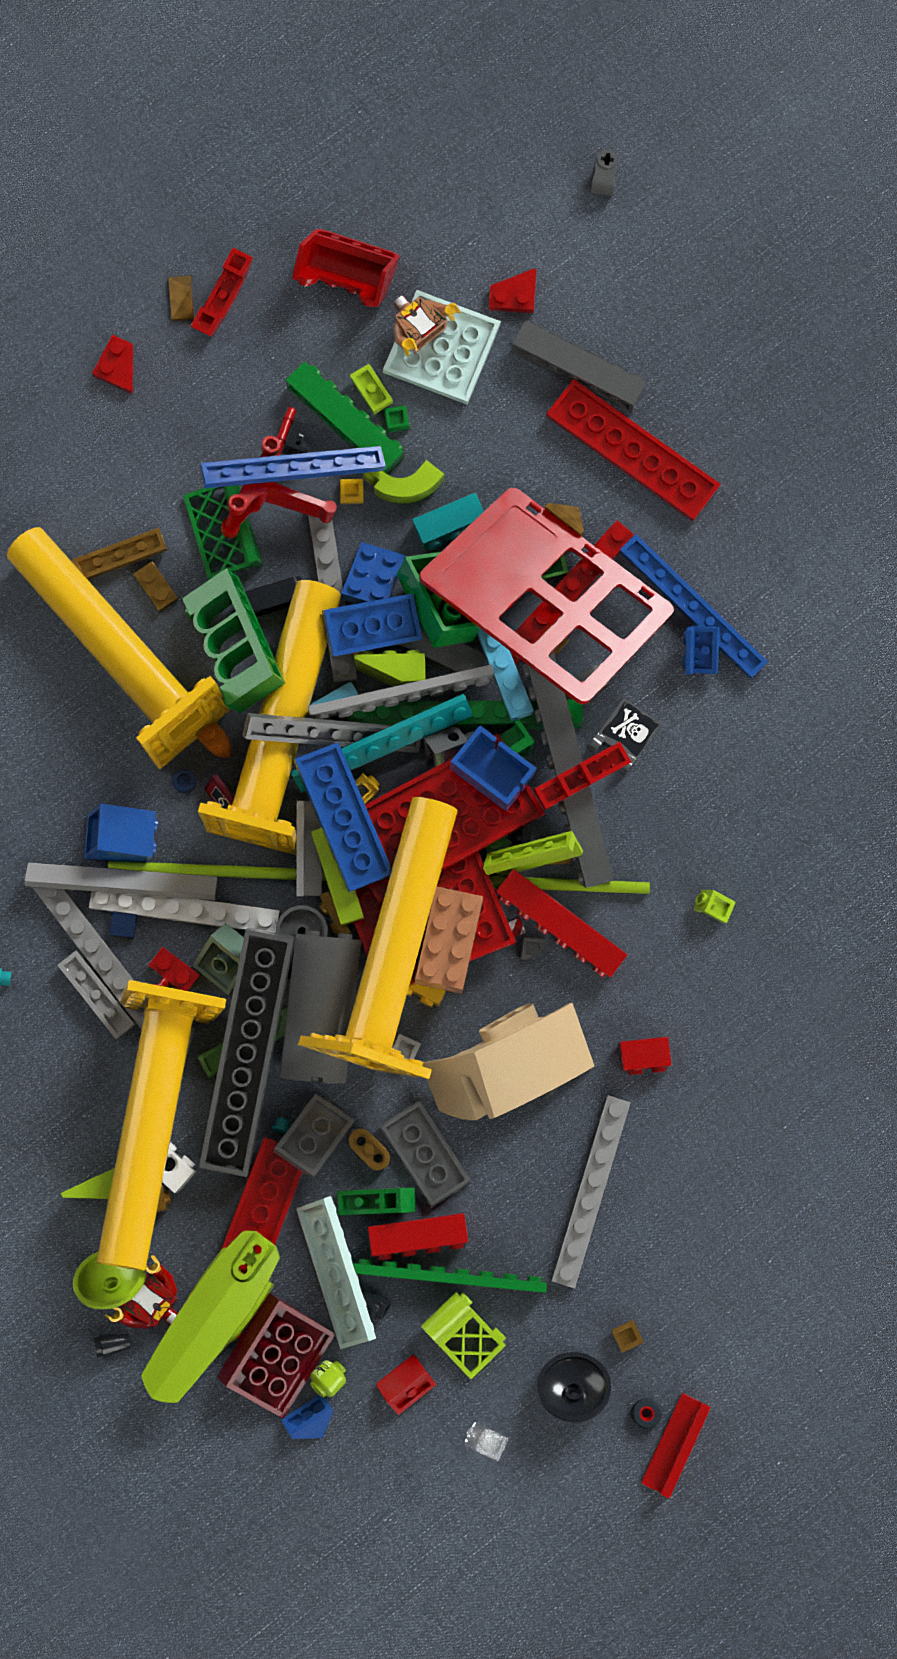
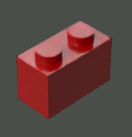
M668 1037L622 1041L619 1043L622 1072L628 1071V1076L643 1074L642 1070L652 1069V1073L666 1072V1067L672 1065Z

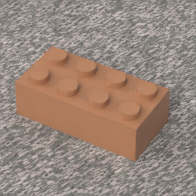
M436 887L415 984L459 994L463 993L483 896Z

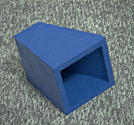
M108 804L98 805L87 814L84 859L146 862L156 852V842H154V833H156L158 827V820L155 819L156 811Z

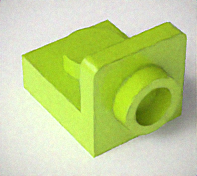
M702 889L695 899L693 910L697 913H704L721 923H727L736 902L715 890Z

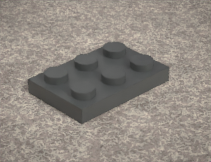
M315 1093L273 1152L311 1179H314L355 1120Z

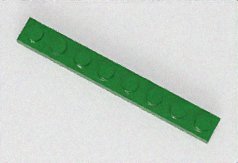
M358 1259V1263H353L356 1274L546 1293L547 1283L542 1282V1277L527 1276V1280H518V1275L503 1273V1278L493 1277L494 1272L479 1271L478 1276L469 1275V1270L455 1268V1273L445 1272V1267L431 1266L430 1271L421 1270V1265L407 1264L406 1268L397 1267V1262L383 1261L382 1266L372 1265L373 1260Z

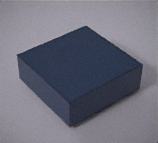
M113 911L109 935L134 939L138 915Z

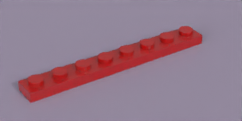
M616 520L594 546L613 560L634 534ZM590 551L586 553L591 558L594 556ZM581 559L555 589L570 601L575 602L601 573ZM542 601L515 632L529 643L534 644L561 617V614ZM510 651L514 663L517 666L520 663L521 659Z

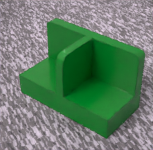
M519 719L515 721L514 727L500 736L504 744L524 758L532 752L535 741Z

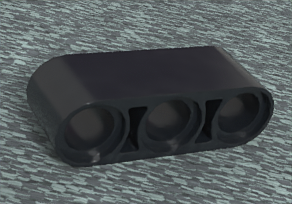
M294 576L245 591L256 617L290 607L296 583L302 580L301 577Z

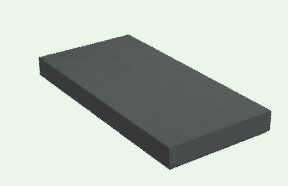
M420 1100L379 1126L431 1208L471 1182V1179Z

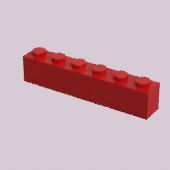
M515 869L510 872L496 891L500 894L498 899L508 907L512 903L518 908L516 913L527 921L529 918H532L538 923L535 926L546 935L549 932L557 937L555 939L557 944L564 949L568 946L576 951L574 956L584 964L588 960L594 965L592 970L603 978L606 975L611 978L628 955Z

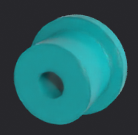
M0 968V985L10 986L11 972L2 971V968Z
M277 1118L275 1126H272L271 1130L285 1135L289 1129L290 1121L284 1118Z

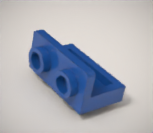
M690 626L687 628V631H684L683 644L686 645V654L683 655L682 666L686 668L685 674L718 673L720 627Z

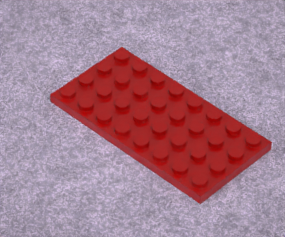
M499 734L494 735L497 738L496 746L494 747L496 751L500 741L503 742ZM453 758L365 805L391 868L394 865L413 797L433 799L456 808L458 811L441 871L545 815V812L529 785L523 791H520L519 796L507 811L503 810L450 769V763ZM390 876L368 885L379 905L383 903Z

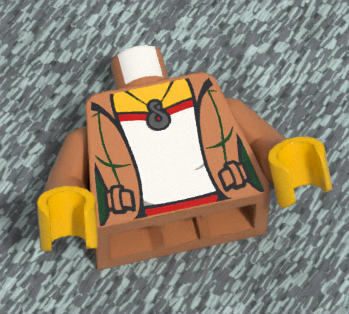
M400 296L393 303L399 311L395 316V325L393 327L395 342L404 350L406 356L409 355L408 351L410 349L415 354L447 328L446 317L453 322L455 320L453 314H460L461 311L455 303L445 305L428 299L424 300L421 297H417L409 303L404 296Z

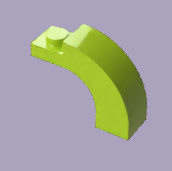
M427 460L414 474L405 478H394L383 471L363 473V478L372 485L376 484L374 486V494L397 504L421 501L434 493L444 482V473Z

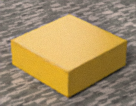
M340 479L341 504L364 503L363 479Z

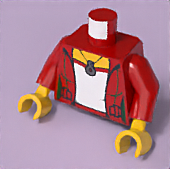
M151 1256L154 1264L146 1266L148 1273L140 1291L131 1300L120 1307L121 1309L118 1307L113 1308L116 1310L114 1315L109 1316L105 1314L110 1321H118L131 1328L149 1329L152 1326L157 1327L162 1320L169 1325L172 1324L178 1314L172 1308L178 1300L176 1296L178 1290L173 1275L160 1265L156 1256Z

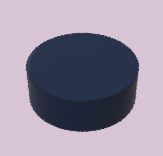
M187 769L177 771L172 779L174 788L183 794L192 792L197 784L195 775Z

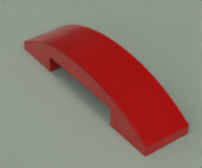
M234 247L231 249L222 266L223 271L204 307H200L191 324V328L212 337L229 312L244 283L253 260L252 256Z

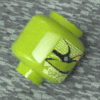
M324 1360L311 1373L310 1378L312 1382L310 1386L322 1398L325 1396L333 1397L346 1384V1377L344 1375L346 1370L338 1361L332 1363L329 1360Z

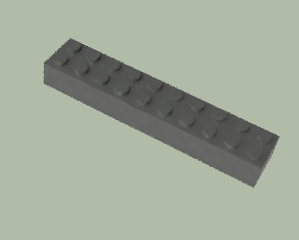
M253 928L245 929L199 1168L247 1177L249 1174L295 937Z

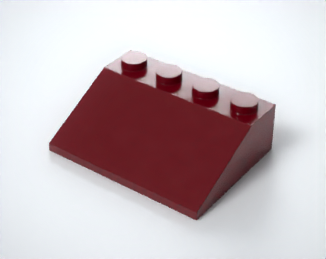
M270 1293L255 1314L217 1378L229 1389L284 1418L334 1338L335 1333Z

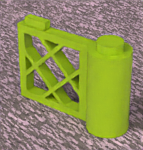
M455 1292L421 1327L458 1367L472 1379L506 1346L503 1342L506 1337L496 1327L491 1330L470 1307L473 1302L464 1292L460 1295ZM472 1317L479 1323V1334H465V1324ZM482 1327L488 1334H482ZM462 1328V1334H458L457 1332ZM452 1337H462L461 1351H451L445 1343ZM465 1337L479 1338L478 1351H465ZM482 1338H493L498 1345L492 1351H482ZM455 1355H461V1361ZM464 1355H478V1365L471 1372L464 1365ZM482 1355H487V1356L481 1361Z

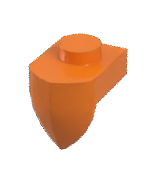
M215 722L207 726L196 736L213 755L220 758H230L232 753L231 740Z

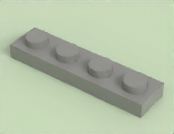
M77 950L58 964V967L115 1039L120 1038L136 1025Z

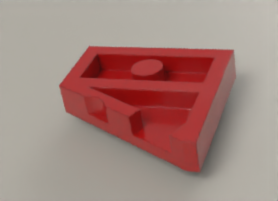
M537 269L528 270L490 285L489 310L534 313Z
M112 334L92 372L93 377L133 394V344Z

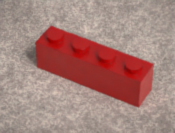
M464 1213L368 1227L372 1256H377L378 1260L391 1259L392 1253L401 1252L402 1257L416 1255V1250L425 1249L426 1253L439 1252L440 1246L449 1245L450 1250L464 1248V1243L468 1242Z

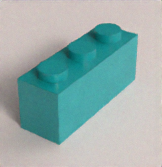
M475 492L412 519V524L423 550L428 548L433 550L440 547L444 541L449 539L451 541L455 540L484 510Z

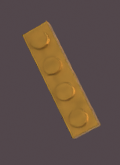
M158 527L72 559V561L82 574L90 580L168 550Z

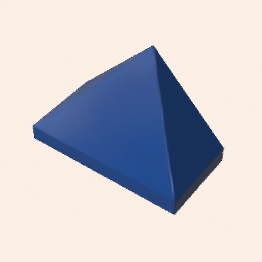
M317 1395L283 1418L282 1422L292 1439L323 1438L333 1414V1409L326 1397L322 1398Z

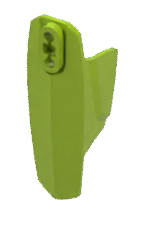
M243 1231L227 1248L224 1247L189 1294L185 1304L170 1325L141 1375L144 1386L152 1399L166 1403H178L227 1345L239 1337L275 1285L269 1279L275 1270L280 1256L277 1247L257 1231ZM254 1245L261 1246V1253H257L254 1250ZM248 1264L247 1273H242L240 1265Z

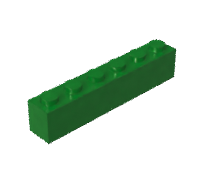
M304 361L286 379L287 389L353 449L381 446L386 465L383 472L388 475L404 459L402 445L395 439L393 441L386 436V431L378 424L375 426L364 410L361 409L359 411L353 406L354 402L347 395L344 394L342 396L337 391V386L328 379L326 381L320 376L321 372L316 366H309Z

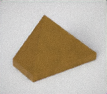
M191 275L169 277L172 321L194 320Z
M547 503L545 509L583 537L584 529L579 507Z

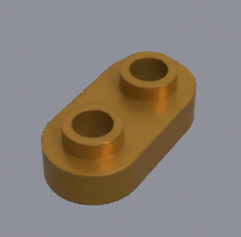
M357 1129L351 1133L349 1137L350 1147L371 1169L383 1170L388 1166L390 1162L389 1152L369 1131ZM362 1136L366 1139V1143L363 1146L357 1144L358 1137ZM375 1154L382 1155L383 1159L380 1163L374 1162L373 1157Z

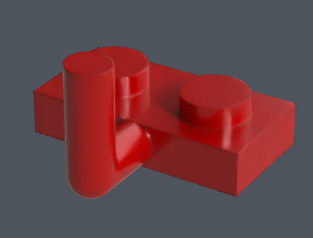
M164 947L159 950L148 964L149 967L163 977L158 984L153 985L168 987L171 983L179 990L189 991L200 978L197 972Z

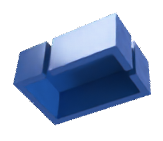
M479 726L451 760L450 769L503 810L507 811L519 796L520 791H523L534 778L537 768L501 741L496 751L494 747L496 746L497 738L482 726Z

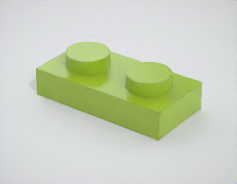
M370 364L350 374V379L374 415L393 404V399Z

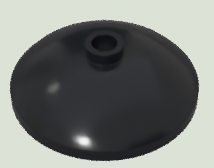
M579 1352L563 1353L552 1358L542 1368L538 1377V1396L543 1407L554 1417L566 1422H583L596 1417L604 1410L611 1395V1380L606 1368L594 1357ZM576 1392L578 1396L572 1397L570 1394Z

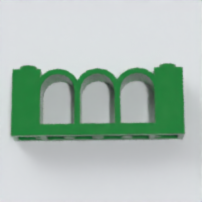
M226 568L182 598L186 606L184 608L186 615L193 620L196 630L205 636L204 651L210 658L216 661L214 673L218 681L224 684L220 689L223 694L222 701L228 709L232 708L240 714L285 684L237 575ZM233 604L236 612L209 629L212 619ZM244 629L246 637L220 653L222 644L235 633ZM254 653L258 662L230 679L233 668Z

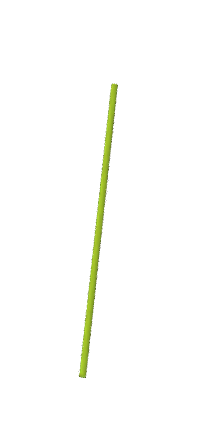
M128 861L108 862V869L214 877L297 880V868ZM322 869V881H326V878H325V875H324V872H323V869ZM489 876L493 888H499L507 878L505 876ZM525 877L542 890L649 894L650 882L610 881L585 888L584 884H579L578 879Z

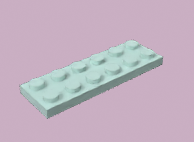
M331 1196L297 1208L299 1220L340 1349L376 1339L374 1327L366 1308V1302L359 1286L351 1254L348 1251L344 1233L336 1213V1207Z

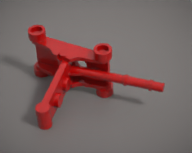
M288 407L276 437L267 436L263 439L260 457L280 456L291 424L294 422L295 408ZM274 482L245 484L239 494L232 495L227 505L229 515L222 522L221 533L227 538L236 537L240 525L250 514L259 512L261 505L265 502L317 517L323 523H330L332 521L337 506L331 500L322 501L309 494L298 492Z

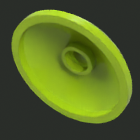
M98 1252L86 1258L74 1274L73 1289L78 1300L87 1307L111 1309L123 1305L140 1291L145 1282L146 1271L97 1263Z

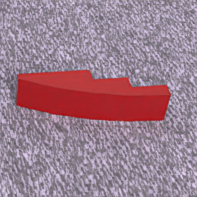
M618 742L534 788L533 791L543 809L546 810L630 764L631 760L621 742Z

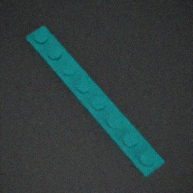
M462 694L341 749L351 771L473 716L465 695ZM292 770V776L300 792L306 791L298 770Z

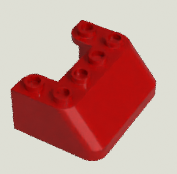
M315 229L299 244L292 279L297 280L303 286H311V284H315L318 280L324 281L330 287L340 286L346 288V291L349 293L359 294V299L363 305L378 307L386 298L398 265L399 255L395 252L327 230Z

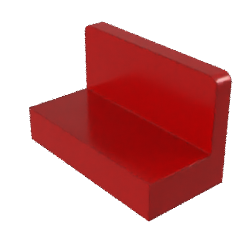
M415 1355L410 1356L376 1383L377 1388L397 1415L401 1414L437 1385Z

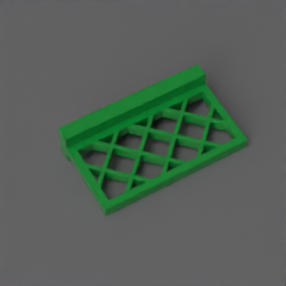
M239 485L202 488L183 495L208 580L226 569L228 565L232 566L228 569L233 573L252 566L254 568L263 566L249 516L240 525L238 538L234 546L224 541L226 537L223 534L220 539L210 534L216 523L222 525L218 518L223 508L228 510L225 504L229 502L230 497L240 493ZM224 489L225 496L221 503L211 499L216 490ZM196 497L205 499L200 511L192 507L191 499ZM209 502L219 506L214 517L204 513ZM202 516L212 520L206 532L198 527ZM208 537L218 541L212 553L205 550L204 547ZM222 544L232 548L226 560L217 556ZM236 551L244 555V563L235 565L230 562ZM216 558L224 562L221 571L212 574L210 566Z

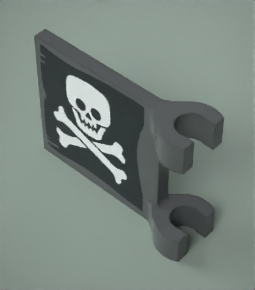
M623 698L601 730L590 742L587 749L595 754L602 743L611 747L621 742L631 763L618 771L626 775L662 724Z

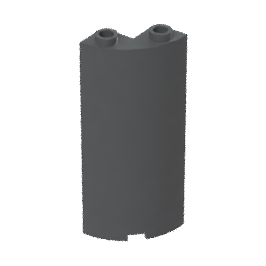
M306 930L305 934H296L280 1078L309 1082L320 1081L322 1083H346L348 1061L300 1046L298 1042L300 1035L310 1037L311 1033L333 1037L335 1035L346 1036L355 1002L361 940L352 939V934L338 933V938L320 936V931Z

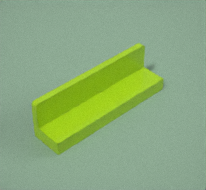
M569 831L487 853L483 869L487 875L497 873L498 876L510 874L513 869L519 872L578 857L583 854V850L574 833Z

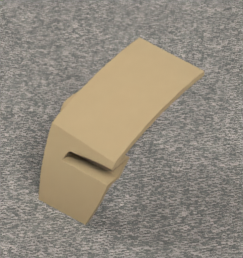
M533 1003L523 1005L481 1028L479 1033L483 1042L452 1057L423 1063V1067L432 1069L430 1078L426 1080L438 1110L447 1115L465 1120H478L486 1114L489 1119L500 1116L594 1067L573 1003H569L545 1017H538Z

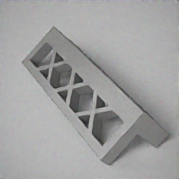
M297 801L296 896L322 895V866L311 831L320 829L321 825L310 801Z

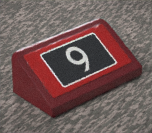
M214 774L205 786V791L214 802L222 805L221 808L228 809V805L232 806L234 796L221 779Z

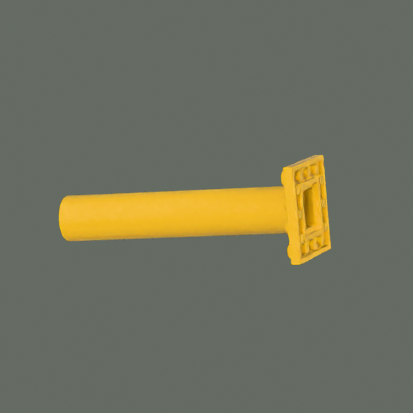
M36 527L27 530L11 544L7 552V559L153 723L151 726L147 725L142 728L139 736L136 738L159 770L197 739L196 736L213 722L216 723L230 711L223 703V695L211 676L207 679H201L194 686L195 689L187 692L42 528Z
M311 580L297 581L274 658L285 684L263 698L259 714L307 717L308 706L311 703L328 643L322 610L338 607L341 594L335 588ZM251 739L232 806L228 805V809L221 808V804L216 802L200 803L198 813L206 832L297 855L295 827L291 826L292 823L285 820H277L299 743Z
M423 797L412 798L346 1036H322L311 1033L310 1037L300 1035L298 1045L372 1070L426 1079L430 1078L432 1069L423 1067L424 1062L411 1058L409 1060L405 1059L404 1055H401V1051L393 1049L392 1046L458 810L433 799Z
M132 980L127 982L121 994L120 1004H125L124 1008L139 1010V1007L144 1008L143 1014L145 1015L96 1260L97 1263L146 1271L193 1020L195 1018V1022L209 1024L210 1021H214L225 1009V998Z

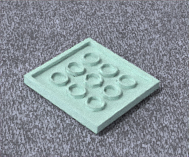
M416 290L412 300L414 301L417 297H421L424 300L428 299L445 305L451 303ZM457 305L461 313L453 314L455 318L453 322L446 317L447 328L417 353L414 354L410 349L408 351L409 355L406 356L404 350L394 342L383 368V373L468 405L501 321Z

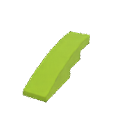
M322 828L311 831L341 926L364 919L356 891L348 892Z

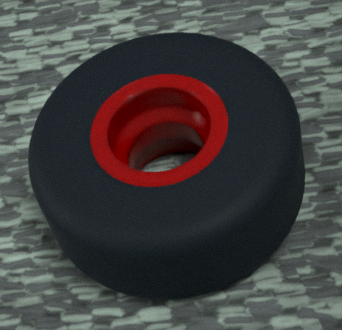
M649 1398L638 1400L632 1408L634 1422L644 1429L655 1427L661 1419L660 1406ZM645 1409H648L651 1412L650 1416L647 1418H645L642 1415V1412Z

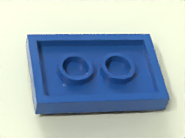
M361 542L341 592V599L359 604L390 598L398 579L396 574L405 555Z

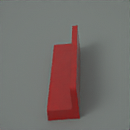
M684 1393L680 1395L641 1481L643 1485L670 1499L711 1409L709 1405Z

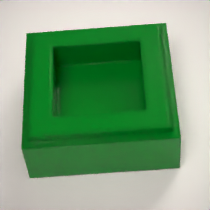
M406 405L384 408L387 433L410 429Z

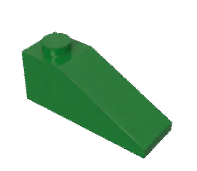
M414 1188L337 1191L338 1215L415 1212Z

